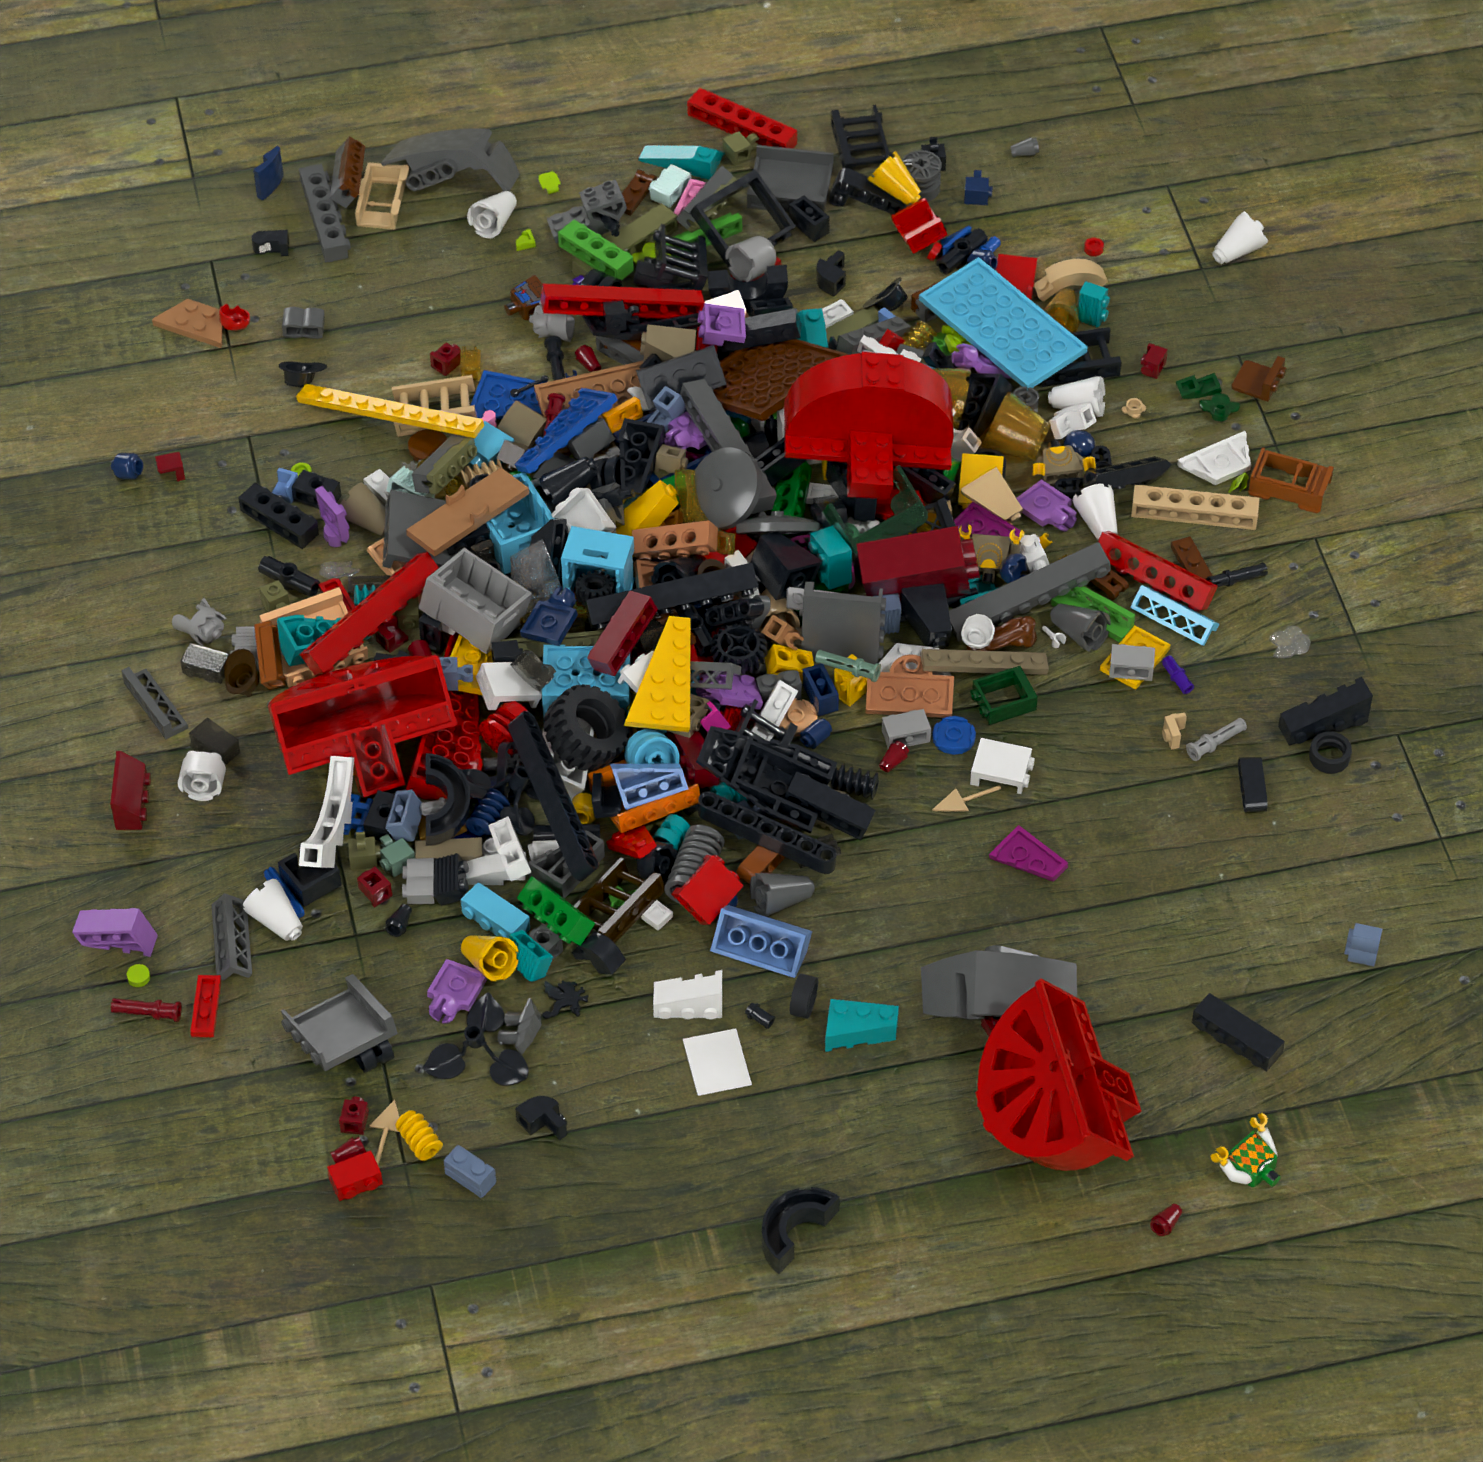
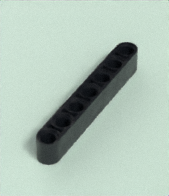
M704 792L699 796L698 815L701 819L819 873L830 874L835 870L837 852L832 846L715 793Z

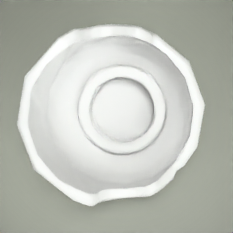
M975 614L969 616L961 630L962 640L971 648H984L992 641L995 627L992 620L985 615Z

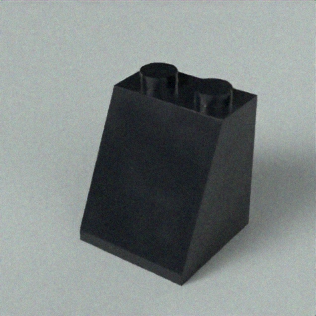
M778 531L760 536L750 563H753L755 575L775 600L787 598V589L789 587L804 589L805 582H814L822 563L818 557Z
M944 583L902 588L900 595L901 612L924 645L933 647V649L948 647L952 627Z

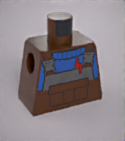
M536 275L531 276L511 289V302L504 305L505 311L509 316L518 312L524 320H529L530 315H534L535 307L541 301L543 285Z

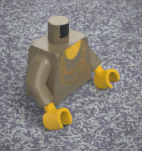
M1054 440L1048 444V448L1043 449L1042 456L1037 458L1032 470L1033 476L1042 475L1043 481L1051 486H1055L1056 481L1059 479L1082 477L1083 469L1084 471L1090 468L1095 469L1096 463L1094 457L1083 458L1080 454L1074 452L1072 446H1061L1059 441Z
M968 525L969 532L967 533L963 532L962 526H960L959 532L960 536L963 537L962 540L973 538L979 572H983L982 583L994 584L995 574H1000V566L1004 559L1011 554L1020 553V540L1024 537V531L1021 530L1020 537L1014 534L1015 528L1010 532V537L972 534V537H970L972 532L971 525Z

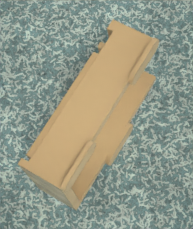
M378 163L367 164L364 178L361 179L359 199L355 211L357 226L396 229L397 217L409 172L408 165L387 164L382 166V164ZM373 182L397 184L392 204L368 202ZM367 205L371 207H391V213L366 211Z

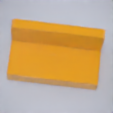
M635 396L602 414V418L612 434L621 429L624 418L637 420L643 417L640 399Z

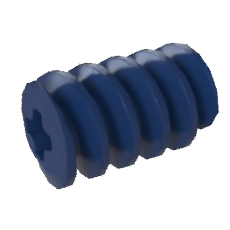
M489 789L488 793L485 794L484 798L470 815V818L466 821V826L471 833L478 836H483V834L491 835L488 825L499 821L502 809L510 807L509 801L501 792Z

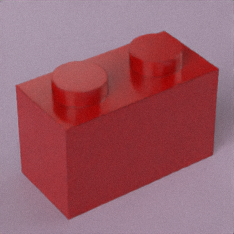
M371 1150L327 1167L329 1180L339 1201L351 1199L359 1193L367 1190L371 1191L383 1185L381 1171Z

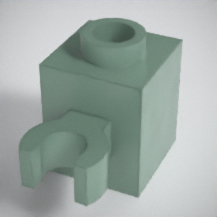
M386 834L380 838L383 844H381V860L379 862L385 872L388 871L394 878L403 873V866H407V859H415V852L403 838L393 843L391 837Z

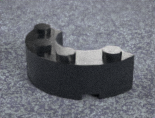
M787 265L767 266L766 272L762 277L749 282L733 279L727 270L708 271V290L711 298L714 299L739 290L747 313H749V301L783 298L788 289Z
M426 753V784L435 785L440 788L446 795L447 802L440 811L435 814L426 815V846L443 843L455 836L464 826L470 811V787L463 771L455 766L451 760L430 753Z
M811 1187L808 1190H799L797 1188L780 1195L771 1203L766 1210L762 1222V1249L767 1262L775 1272L780 1274L794 1259V1243L788 1238L790 1230L798 1224L805 1222L817 1223L825 1227L839 1212L840 1196L829 1190Z

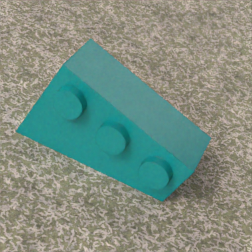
M831 999L825 1037V1052L832 1051V1048L844 1046L852 1048L855 1044L867 1043V1045L896 1040L899 1006Z

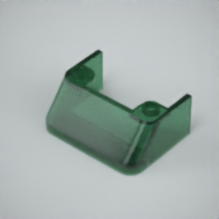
M900 465L896 466L893 470V481L900 493L891 499L890 506L895 515L860 534L855 525L843 523L832 502L823 510V514L830 526L835 527L852 549V552L857 556L858 543L906 535L921 527L928 519L926 508Z

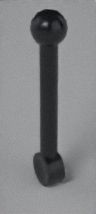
M543 375L541 379L520 389H512L510 395L515 398L519 393L534 385L548 382L549 378Z

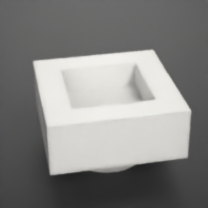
M656 900L641 916V919L656 930H660L673 917V912Z

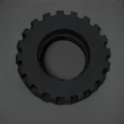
M582 684L581 686L574 685L566 689L548 707L544 716V732H547L545 737L547 742L551 744L550 748L553 752H557L558 758L562 761H567L571 767L577 766L579 770L586 771L588 769V771H596L606 767L624 750L630 737L629 726H624L626 712L623 708H620L616 698H611L610 693L601 691L599 687H590V685ZM577 717L586 721L593 728L597 738L590 736L581 728Z

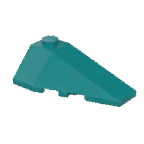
M645 145L638 159L640 162L668 168L672 164L691 173L693 176L709 180L721 162L724 151L704 146Z
M822 308L798 312L802 324L801 338L798 340L828 348Z
M304 615L278 618L280 650L289 667L306 664L299 654L341 618L324 620L322 616H316V619L304 618ZM367 635V636L363 639V641L369 639L371 636L368 637V635Z

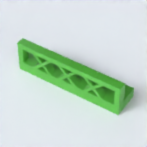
M729 213L711 221L723 239L742 232V217L739 213L734 215ZM698 229L691 233L686 231L674 237L692 243L693 241L696 242L698 235L706 236L701 229ZM706 237V247H707V246L711 245V243H710V241L708 240V238ZM666 243V245L673 246V247H676V248H679V249H682V250H685V251H688V252H689V250H686V249H683V248H680V247H677V246L670 245V244H667V243Z
M1084 586L1075 587L1072 589L1073 591L1070 590L1066 595H1058L1051 600V605L1054 607L1062 603L1107 613L1110 616L1111 625L1107 624L1106 631L1109 632V637L1118 642H1121L1134 627V613Z

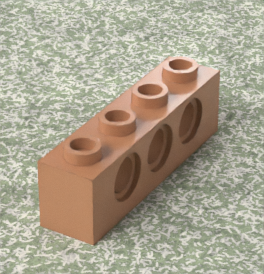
M708 520L632 530V536L634 537L633 556L638 560L651 561V559L668 560L670 557L675 556L689 557L691 554L708 555L709 552L717 551L718 527Z

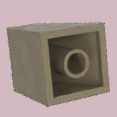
M647 325V332H642L640 355H644L643 362L650 354H657L663 362L693 352L696 330Z

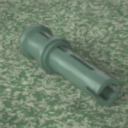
M821 649L816 653V663L852 672V675L855 677L869 678L872 682H877L880 676L881 664L879 663L871 664L864 662L862 658L853 660Z

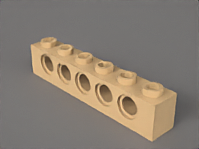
M1135 485L1131 517L1256 530L1259 498Z

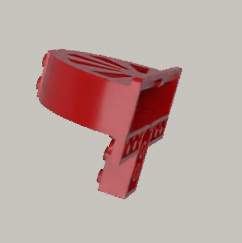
M862 352L840 356L819 363L804 372L792 384L787 397H785V458L847 462L848 497L889 500L893 488V466L940 470L951 469V447L954 438L951 390L946 381L936 371L923 363L898 354Z
M436 654L431 656L387 658L328 672L283 691L268 704L278 746L282 752L289 775L330 763L331 756L354 758L353 773L357 788L363 797L376 794L378 790L386 791L405 785L394 743L457 725L440 658Z
M1040 978L1034 982L1035 986L1021 995L1004 1012L986 1042L978 1072V1091L975 1092L978 1100L977 1106L984 1120L983 1126L988 1133H992L1009 1150L1054 1170L1068 1171L1087 1168L1105 1160L1111 1155L1128 1161L1134 1155L1123 1122L1141 1112L1130 1074L1102 1058L1085 1002Z

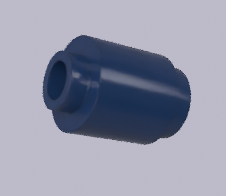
M824 718L813 721L800 733L802 744L811 749L818 747L830 736L832 732L830 723Z

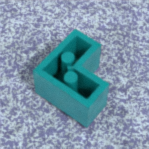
M830 526L811 532L810 542L808 543L809 550L822 561L818 571L819 580L822 583L824 582L829 590L852 583V549L835 527Z

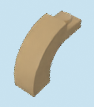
M1069 259L1046 268L1047 275L1036 282L1034 287L1039 299L1044 302L1059 290L1068 286H1083L1085 281L1104 286L1108 281L1103 268L1097 263L1087 259Z

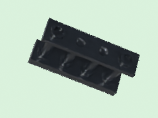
M872 105V115L851 118L840 117L839 109L831 110V127L842 168L853 170L856 166L883 163L889 156L894 158L893 152H889L881 124L883 123L882 113L878 112L876 105ZM866 123L874 124L873 129L850 132L844 130L845 126ZM877 136L878 142L856 145L847 143L849 139ZM880 149L882 155L856 159L851 157L852 153Z
M661 223L659 230H655L652 241L655 242V264L653 271H656V280H660L663 272L691 280L693 290L702 291L708 278L706 237L698 235L696 242L690 243L665 235V224ZM666 243H667V244H670V245H674V246L680 247V248H683V249H686V250H689V252H688V251H685V250H682V249H679V248H676V247H673V246L666 245ZM666 253L671 254V255H674V256H678V257H681V258H684V259H687V260H690V262H689V261H686V260H683V259H680V258H676V257L667 255ZM667 263L672 264V265H675V266H678V267H682V268L688 269V270H690V271L683 270V269H680V268H677V267H674V266H671V265H667Z
M1110 327L1072 332L1087 347L1098 345L1103 359L1091 360L1087 348V353L1082 355L1083 362H1071L1042 381L1041 386L1048 387L1068 384L1096 376H1101L1102 378L1120 376L1121 358L1120 356L1111 357L1107 344L1110 342Z
M756 699L749 705L745 704L739 713L742 717L735 729L740 735L749 736L751 734L758 736V739L765 740L746 728L751 719L776 735L775 738L781 744L789 745L798 726L791 722L785 728H779L754 712L758 703Z

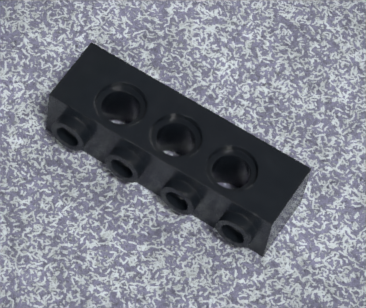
M254 483L238 497L240 511L301 549H304L319 535L318 522L313 516L305 514L297 506H292L281 496H276L264 486L262 487Z

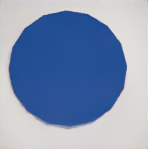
M945 717L934 725L932 733L933 743L944 753L952 755L962 754L969 751L974 745L976 739L975 727L963 717Z

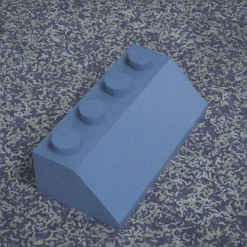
M727 905L721 908L710 951L795 978L807 953L812 931Z

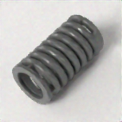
M692 825L688 828L664 886L665 893L673 901L679 903L671 893L688 881L705 861L703 858L706 855L719 856L721 854L725 840L718 831L705 825Z

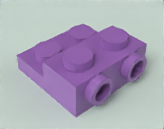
M704 304L703 310L698 313V323H702L699 326L698 337L702 338V343L719 346L723 345L724 340L744 343L746 338L744 308Z

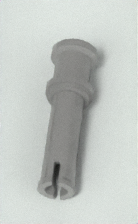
M1237 718V720L1210 735L1204 734L1200 737V740L1188 743L1186 751L1192 760L1198 761L1207 752L1212 753L1215 751L1217 745L1245 731L1247 725L1242 718Z

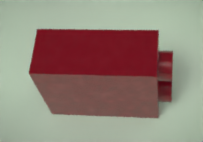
M958 526L857 544L862 582L866 596H879V589L881 588L883 589V595L898 593L900 599L902 588L944 583L946 598L971 594L969 580L980 578L973 538L961 540Z

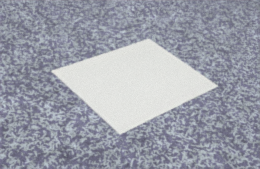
M736 1029L683 1039L698 1096L752 1085Z

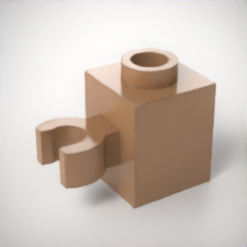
M775 615L771 616L761 632L777 644L790 647L795 651L798 648L794 646V641L796 639L804 640L799 631Z

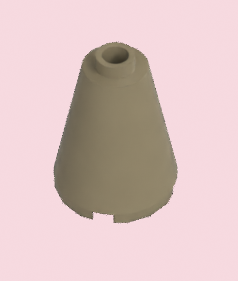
M360 482L348 492L350 497L347 501L343 499L340 503L347 514L345 520L384 537L385 507L370 488Z

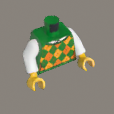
M1260 1113L1258 1114L1260 1124H1258L1255 1117L1250 1119V1125L1258 1128L1257 1132L1253 1130L1229 1152L1225 1147L1216 1148L1219 1155L1213 1153L1211 1160L1215 1163H1221V1169L1232 1182L1256 1187L1264 1180L1273 1187L1281 1178L1274 1171L1278 1154L1268 1128L1264 1127L1267 1124V1116Z

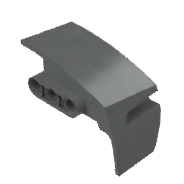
M479 128L438 131L399 141L381 162L382 166L406 159L412 169L406 179V186L413 191H418L450 179L456 172L468 167L475 171L478 169L487 170L501 189L509 192L520 175L505 145L501 141L493 144L489 143L488 139L492 131Z
M999 945L989 946L985 948V951L976 950L951 956L921 967L923 1013L933 1016L963 1018L967 1020L985 1019V1016L1001 1017L1011 1004L1035 986L1034 982L1040 978L1077 997V964L1040 957L1036 954Z

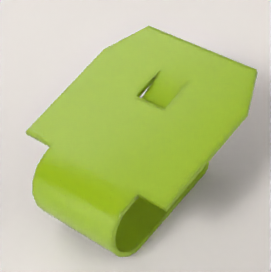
M551 171L539 175L538 180L542 189L546 188L548 194L559 192L558 185L561 183L556 173Z
M1247 473L1241 474L1232 482L1229 493L1235 490L1241 482L1239 492L1246 488L1249 478Z

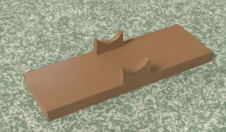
M500 467L469 489L465 490V487L461 485L454 495H446V504L406 529L407 536L435 557L527 496L529 488Z

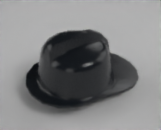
M897 278L884 290L869 299L863 305V308L877 305L881 309L885 307L888 311L899 308L908 298L900 285L902 278Z
M285 361L279 364V368L284 370L286 385L304 387V385L310 384L313 381L315 372L325 370L327 365L316 362Z

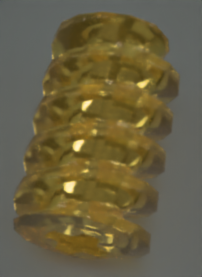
M916 321L915 326L909 328L910 332H905L904 337L901 338L905 340L903 345L917 349L920 346L925 349L924 341L931 343L932 340L929 336L931 335L936 338L937 334L927 323Z

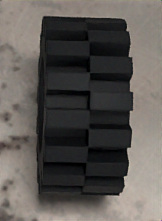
M594 570V573L587 571V575L582 573L581 577H577L575 583L576 599L579 603L582 602L583 606H585L586 600L614 594L613 578H610L609 574L605 575L603 571L600 574L598 570Z

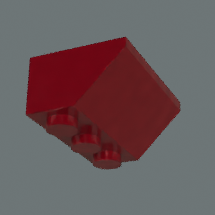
M116 751L110 802L116 830H142L143 821H147L145 803H149L147 786L151 785V773H147L145 763L122 751Z

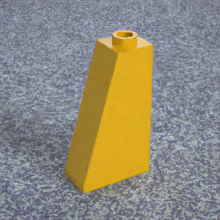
M659 480L624 509L625 525L617 527L616 534L632 536V530L659 527L679 503L675 488L671 484L667 485Z

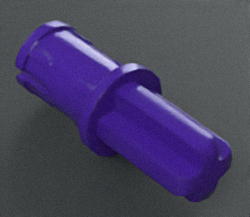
M1169 655L1162 659V665L1170 674L1171 681L1178 685L1183 694L1190 693L1195 686L1186 676V671L1179 667L1172 656Z

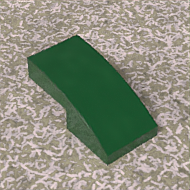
M1215 373L1199 379L1192 375L1175 381L1182 399L1202 398L1222 392Z

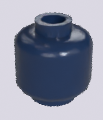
M976 249L967 258V264L979 257L994 270H996L998 265L997 257L990 250Z
M121 452L112 460L111 468L117 478L133 480L142 473L143 461L135 453Z

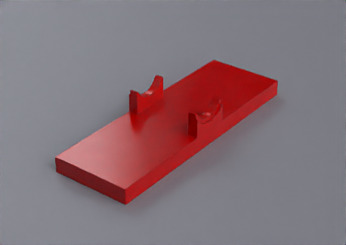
M998 254L996 272L1032 301L1037 258Z

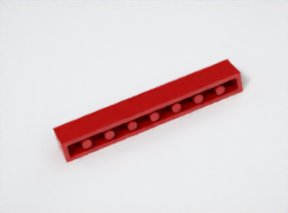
M543 284L541 293V305L545 314L603 316V302L623 300L625 309L631 306H638L639 313H633V316L667 319L699 313V311L703 310L705 304L701 290Z
M428 551L414 556L299 654L314 675L332 671L334 669L333 664L349 656L348 652L352 648L356 649L364 643L363 639L367 635L369 637L379 630L378 626L381 623L385 624L394 617L392 614L395 611L404 609L408 605L407 601L409 599H414L423 592L421 589L425 586L426 579L439 569Z

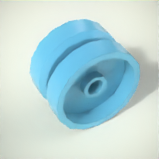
M643 729L636 732L629 738L624 751L626 764L679 763L680 757L676 745L655 729Z

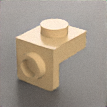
M1175 713L1164 718L1162 734L1164 741L1169 743L1171 750L1177 749L1180 746L1181 733L1179 730L1185 728L1187 718L1185 713Z

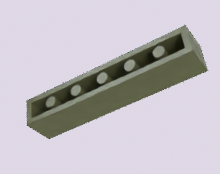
M660 204L641 217L636 218L635 221L627 226L622 227L619 230V236L614 237L611 235L605 239L632 256L633 253L643 252L642 249L646 243H655L652 241L655 230H659L661 223L665 224V235H670L678 230V221L676 220L678 216L664 204ZM577 257L572 260L573 274L576 277L580 275L585 277L590 270L594 269Z

